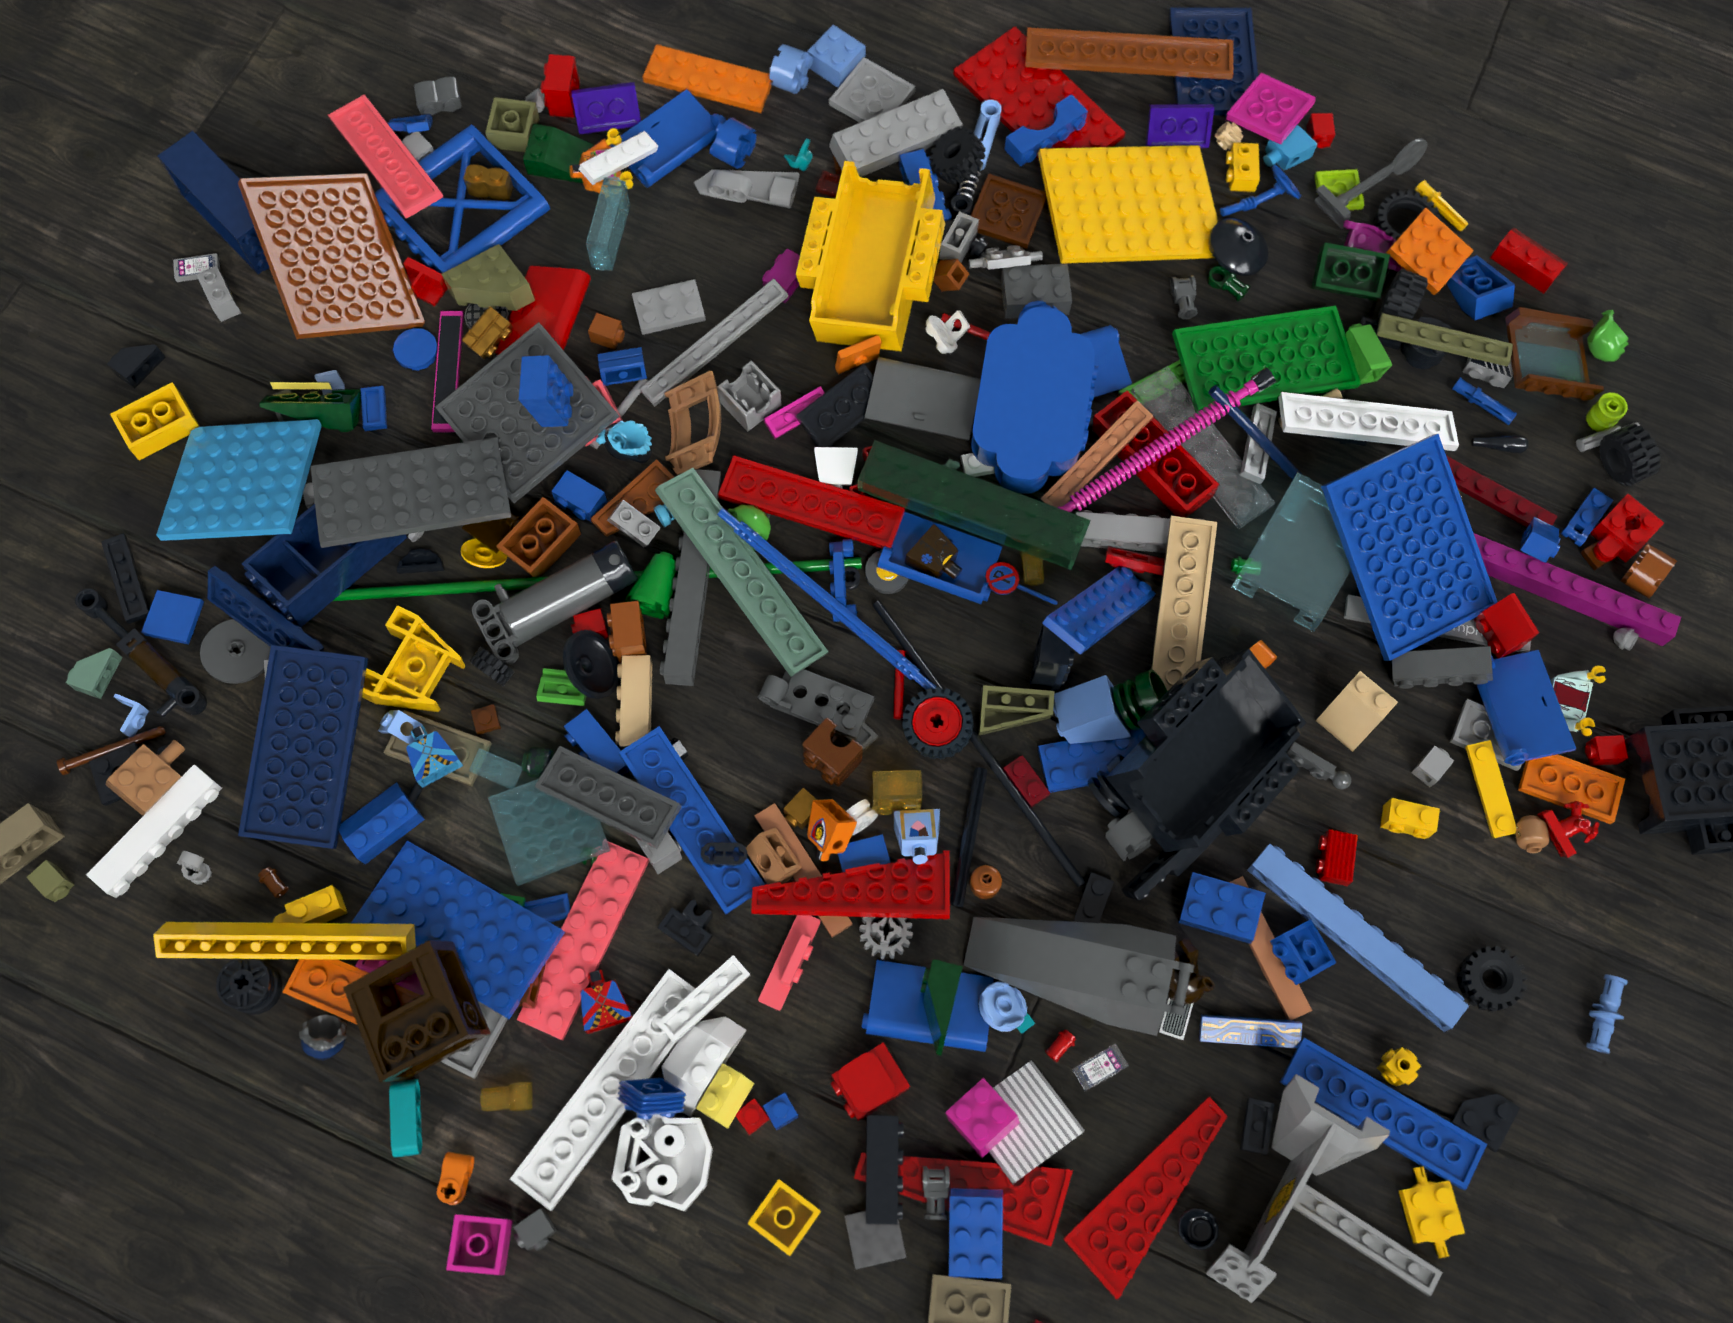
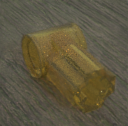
M1033 536L1024 540L1020 552L1024 584L1029 586H1037L1044 583L1043 544L1039 538ZM1031 547L1034 548L1037 552L1030 553L1026 549Z
M518 1082L504 1087L482 1088L480 1094L482 1111L505 1109L524 1111L533 1109L532 1082Z

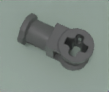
M1189 276V278L1183 279L1171 277L1170 291L1174 304H1179L1178 317L1181 319L1195 317L1198 314V310L1194 306L1196 297L1195 277Z
M923 1166L922 1187L924 1198H927L924 1219L947 1220V1215H945V1198H948L949 1167L944 1169H928L927 1166ZM930 1177H941L942 1179L930 1180Z

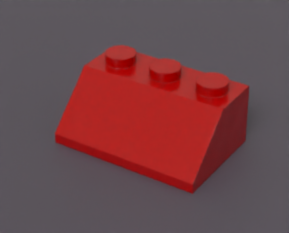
M1516 228L1509 231L1490 257L1543 294L1568 265L1566 261Z

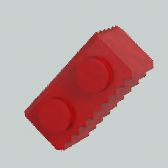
M1328 830L1324 836L1321 835L1318 849L1322 850L1321 859L1317 860L1315 869L1316 873H1319L1318 879L1320 881L1348 886L1353 882L1358 835Z

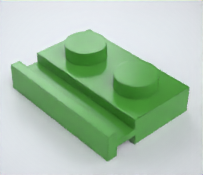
M543 668V675L536 695L537 701L577 706L585 705L586 696L573 686L565 670Z

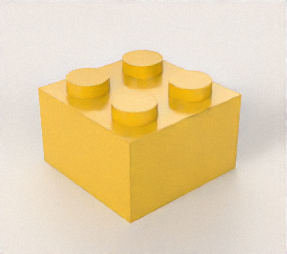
M778 1180L747 1224L791 1256L821 1211L781 1180Z

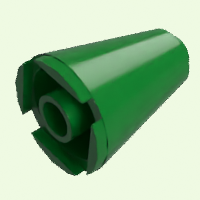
M667 552L655 554L626 596L625 602L639 601L642 614L663 619L664 615L666 618H669L670 599L673 595V578L675 577L676 561L673 559V556Z

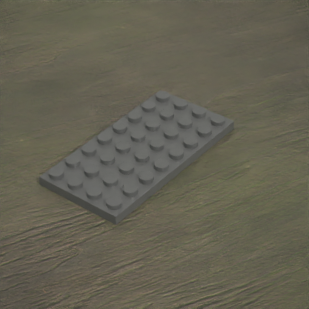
M497 437L311 466L321 548L511 517Z

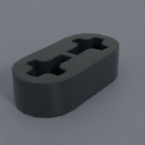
M711 842L704 845L701 850V859L705 864L711 866H739L745 862L748 855L747 849L740 843ZM713 847L715 852H723V856H715L714 860L711 861L709 856H705V852H709V849ZM734 848H739V852L743 853V856L739 857L738 861H734L733 856H725V853H732Z

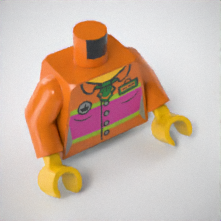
M615 128L608 131L607 140L603 139L582 153L579 165H570L571 178H582L586 190L595 191L604 196L620 193L623 186L626 189H631L633 187L631 173L629 171L621 173L620 170L592 185L581 173L579 167L581 163L613 148L610 146L611 144L617 146L622 142V138L618 135L619 132Z

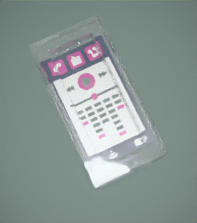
M1114 1044L1072 1070L1084 1091H1087L1129 1065L1118 1046Z

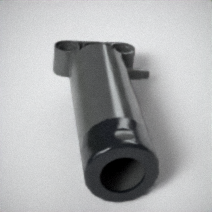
M613 541L510 598L501 584L495 585L494 588L501 603L493 606L487 600H478L472 606V614L494 656L504 664L510 665L519 658L518 646L630 586L638 580V577L619 543ZM484 608H490L487 616H480ZM500 627L499 635L491 637L492 630ZM511 647L510 655L502 657L503 649Z

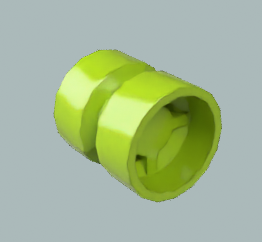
M1606 393L1588 411L1586 421L1597 432L1612 428L1626 414L1627 403L1619 394Z

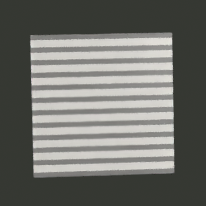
M1032 1060L993 1087L999 1096L1018 1115L1020 1122L1019 1125L989 1151L1012 1184L1085 1132Z

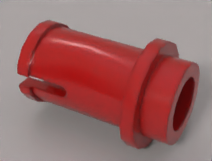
M1066 1029L1063 1032L1059 1031V1037L1045 1051L1055 1062L1059 1061L1070 1046L1074 1047L1075 1045L1074 1041L1076 1038Z

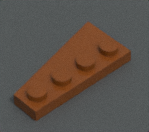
M656 459L591 518V522L606 537L619 531L607 519L622 500L629 503L645 516L654 512V507L659 504L664 505L655 489L657 486L674 478V476Z

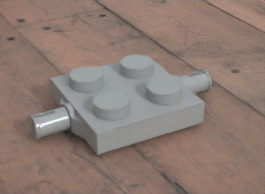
M1018 245L1008 246L1007 250L999 251V248L986 249V252L980 254L981 258L969 259V268L986 267L989 270L1030 265L1031 261L1042 260V251L1026 252Z

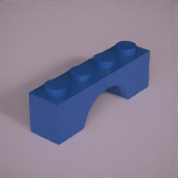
M1071 94L1055 104L1054 123L1050 127L1043 130H1032L1022 126L1006 137L1004 150L1019 166L1027 162L1030 163L1036 158L1040 149H1051L1058 141L1065 140L1070 133L1083 128L1088 111Z

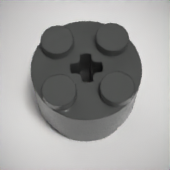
M1131 809L1123 819L1118 817L1108 824L1109 830L1105 833V838L1123 861H1126V857L1130 860L1151 846L1150 840L1153 838Z

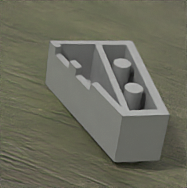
M668 831L657 849L636 839L657 874L683 859L680 853L682 851L680 845L675 838H671Z

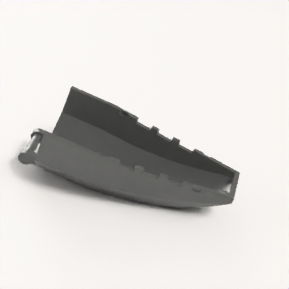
M987 917L973 918L964 960V966L1107 1025L1155 1036L1158 1034L1164 1012L1185 1016L1186 1008H1184L1186 992L1190 972L1193 973L1194 965L1174 961L1176 935L1123 924ZM1173 969H1178L1180 974L1174 1005H1169L1166 1002Z

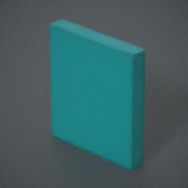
M1026 1013L1023 1023L1017 1027L1021 1034L1035 1024L1028 1013Z

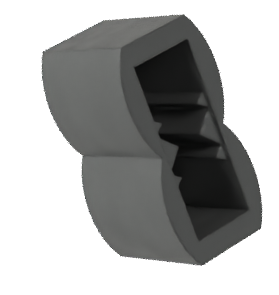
M444 77L436 81H422L414 85L417 107L421 115H435L441 111L454 112L462 108L459 86L455 77Z

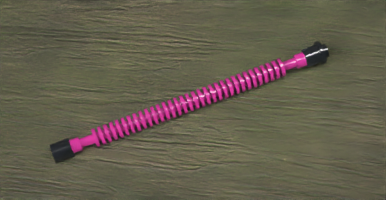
M1267 367L1250 377L1251 380L1243 384L1244 387L1234 393L1230 390L1228 394L1225 393L1232 407H1239L1241 399L1247 395L1252 396L1256 392L1260 393L1276 382L1273 374ZM1213 401V404L1210 403L1208 407H1204L1203 411H1198V414L1195 413L1193 417L1191 416L1188 420H1184L1183 424L1180 423L1178 427L1175 426L1173 430L1171 429L1168 433L1163 434L1164 438L1160 436L1158 438L1159 441L1157 439L1154 440V444L1151 442L1148 444L1149 447L1145 446L1144 450L1140 449L1138 451L1139 454L1136 452L1134 457L1131 455L1129 460L1125 459L1124 463H1119L1120 468L1116 465L1114 470L1110 469L1109 473L1105 472L1104 476H1099L1100 481L1096 478L1094 480L1095 484L1090 482V487L1086 485L1084 486L1085 490L1081 488L1079 490L1080 493L1078 491L1075 492L1076 498L1070 495L1071 501L1064 506H1058L1053 510L1049 509L1039 517L1037 515L1034 516L1035 522L1033 525L1039 534L1044 533L1047 536L1050 530L1058 526L1059 522L1067 517L1066 514L1076 508L1078 511H1081L1080 505L1085 508L1087 507L1085 502L1090 505L1092 503L1091 499L1096 501V496L1101 498V493L1103 495L1107 494L1106 490L1110 492L1112 490L1111 487L1113 489L1116 488V483L1120 485L1122 484L1121 480L1125 482L1127 480L1126 477L1129 479L1132 477L1131 474L1133 476L1136 475V471L1140 472L1141 468L1145 469L1146 464L1148 466L1151 465V461L1154 463L1156 458L1160 459L1161 455L1164 456L1166 452L1169 453L1171 449L1174 450L1176 445L1180 446L1181 442H1186V439L1189 440L1191 436L1201 432V429L1204 430L1206 426L1209 427L1211 423L1221 419V416L1224 417L1226 411L1221 404ZM1225 405L1226 410L1229 413L1230 407L1229 405Z

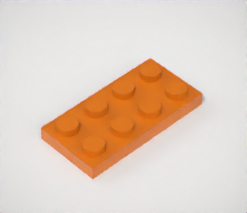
M1557 754L1526 761L1518 791L1564 807L1565 803L1574 801L1588 804L1589 809L1582 808V814L1612 824L1615 822L1625 779Z

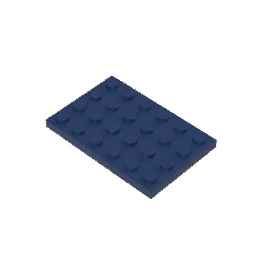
M1170 8L1171 36L1233 40L1232 80L1174 76L1176 105L1213 104L1214 115H1227L1258 77L1251 8Z

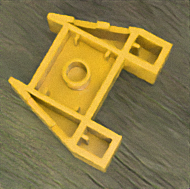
M397 605L385 626L391 635L403 641L383 675L368 668L366 669L362 698L379 705L439 712L440 707L436 701L430 699L431 694L449 663L462 669L465 668V664L462 658L417 614Z

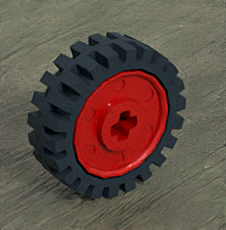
M936 687V689H926L927 691L925 692L921 691L918 693V696L910 700V704H907L903 714V730L907 741L915 751L930 759H945V757H952L955 753L961 752L962 748L969 743L973 730V716L968 704L958 693L952 692L947 688ZM938 719H941L943 725H939L938 728H935L933 722H937Z

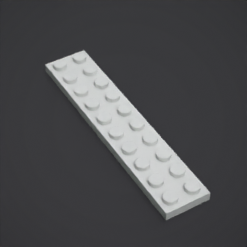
M670 969L666 972L510 1180L550 1211L554 1209L627 1111L624 1108V1104L617 1099L619 1096L617 1092L620 1091L618 1087L621 1086L619 1082L622 1080L650 1079L677 1044V1042L673 1043L657 1023L694 991V987Z

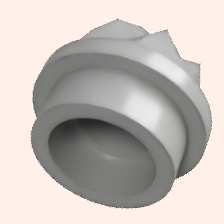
M1620 628L1614 632V643L1623 650L1625 648L1630 651L1635 645L1639 634L1635 633L1632 628Z

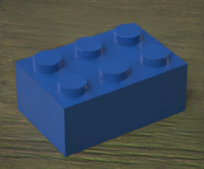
M549 355L522 357L519 401L541 427L568 426L569 418L572 416L570 397L573 396L572 383L568 381L565 374L561 372L558 365L554 363Z
M1192 872L1178 923L1251 944L1254 941L1266 893Z
M951 1188L949 1277L1002 1279L1003 1190Z

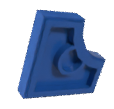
M426 114L390 119L388 125L393 131L412 133L430 130L433 120L432 115Z

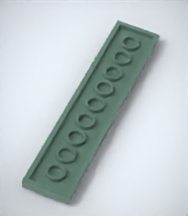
M694 468L657 486L655 489L657 495L791 677L828 653V650L753 548L733 532L734 529L717 515L722 506Z

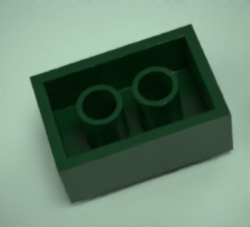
M1324 243L1320 246L1311 289L1369 300L1380 299L1390 254Z

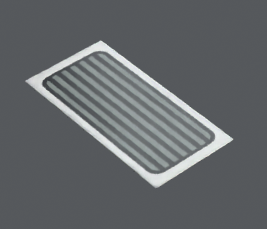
M1169 998L1167 1004L1174 1005V1001ZM1193 1003L1184 1005V1008H1186L1185 1016L1165 1012L1159 1032L1183 1040Z

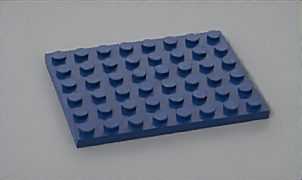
M1439 434L1426 437L1321 486L1384 661H1391L1468 622L1497 603Z

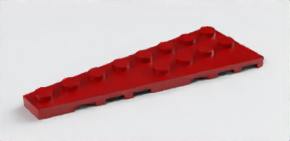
M944 850L941 854L927 855L928 860L923 864H916L913 862V859L905 860V858L897 859V862L880 865V863L845 869V872L830 875L829 872L822 874L821 877L811 879L803 877L795 882L784 884L777 882L753 887L751 912L752 914L950 919L949 850Z
M1207 1097L1063 1238L1066 1244L1116 1300L1121 1297L1122 1292L1133 1277L1142 1258L1146 1255L1155 1236L1159 1233L1178 1201L1177 1199L1184 1187L1188 1184L1197 1165L1200 1164L1203 1155L1227 1118V1115L1210 1097Z
M862 1153L854 1179L866 1183L867 1153ZM903 1156V1165H898V1176H903V1192H898V1194L927 1204V1198H924L922 1187L923 1166H927L928 1169H944L949 1167L950 1182L948 1198H945L946 1211L950 1212L951 1188L1003 1190L1002 1230L1050 1247L1052 1246L1072 1170L1035 1167L1012 1184L997 1163ZM930 1177V1180L942 1179L941 1177Z

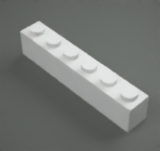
M193 765L86 875L107 894L115 898L124 894L129 889L130 883L136 877L145 873L148 865L164 853L166 846L183 833L184 827L190 821L198 818L201 810L217 798L222 787L196 765Z

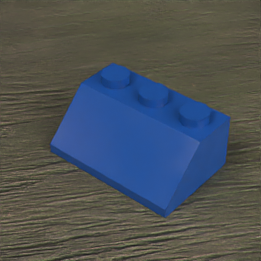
M396 782L341 823L339 832L355 857L362 863L367 864L425 819Z

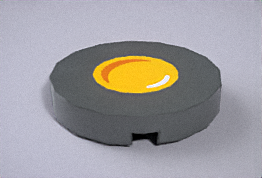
M880 550L868 559L865 566V578L869 586L878 590V592L894 594L901 591L909 579L878 568V561L882 550Z

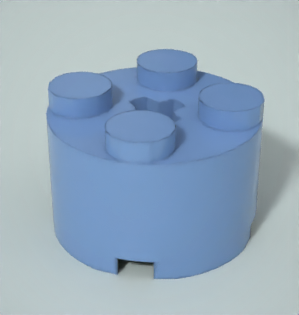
M782 44L778 49L781 51L779 57L774 56L769 79L773 80V82L770 84L796 94L801 88L805 89L808 84L807 72L812 66L813 56H810L808 52Z

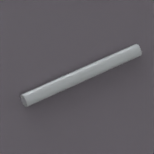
M646 379L639 380L617 408L621 417L641 393L639 388L648 382ZM596 441L590 443V446L598 449L601 445Z

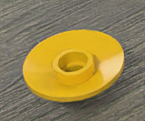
M477 539L468 540L461 547L462 558L469 564L477 567L495 568L501 566L507 560V556L499 551L496 554Z

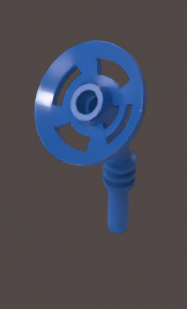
M1273 165V174L1277 181L1274 184V188L1255 197L1250 196L1241 199L1239 203L1221 208L1220 214L1224 217L1241 210L1245 212L1254 209L1258 204L1278 194L1282 195L1284 192L1296 199H1300L1301 195L1288 176L1277 165Z

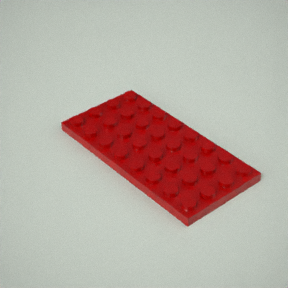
M1016 27L1010 29L953 71V75L981 103L987 100H995L1001 105L1000 121L1012 133L1022 126L1032 130H1043L1050 127L1054 123L1055 104L1072 94L1088 111L1086 123L1080 130L1070 133L1065 140L1055 143L1051 149L1112 147L1125 137L1126 132L1060 69L1025 67L1026 36Z

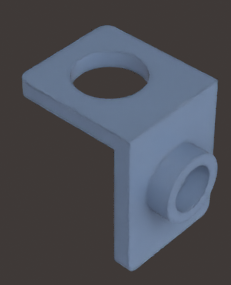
M337 370L314 375L317 383H330L332 389H322L323 395L332 394L333 389H345L344 382Z

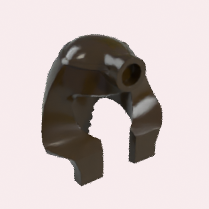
M1186 938L1181 940L1179 944L1186 953L1184 963L1194 965L1193 973L1190 972L1184 1005L1197 1002L1202 998L1204 992H1210L1215 987L1211 978L1199 975L1198 950ZM1175 951L1174 961H1179V956ZM1174 969L1167 996L1173 1001L1175 1000L1180 970L1174 972Z

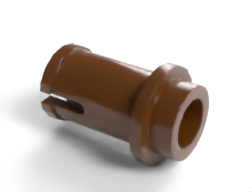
M267 867L258 874L259 882L267 886L275 899L280 898L287 893L289 888L278 877L276 869Z

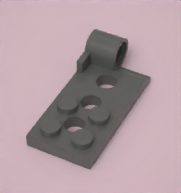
M805 669L792 677L786 671L782 679L768 675L758 695V699L770 705L771 708L817 726L825 718H829L837 725L834 732L857 740L862 725L874 702V696ZM802 688L807 691V694L803 698H797L794 696V692ZM819 697H826L829 700L828 704L823 707L817 706L815 702ZM846 704L850 708L849 713L840 715L837 712L838 707Z

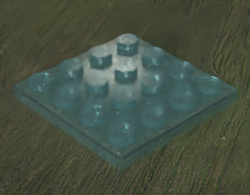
M539 779L488 797L517 886L611 851L601 822L537 790L534 786Z

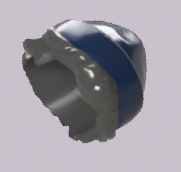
M325 1014L302 1023L303 1030L299 1031V1038H301V1047L307 1055L318 1060H326L336 1055L344 1047L345 1039H347L345 1034L347 1024L341 1021L339 1017Z

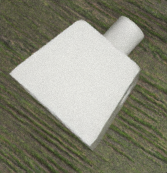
M814 447L819 482L838 488L851 486L858 448Z

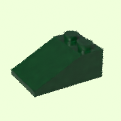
M533 124L523 158L527 174L583 183L582 178H571L570 165H579L582 153L595 145L555 127Z
M933 959L931 968H925L920 992L925 993L923 1004L936 1055L941 1056L963 966Z

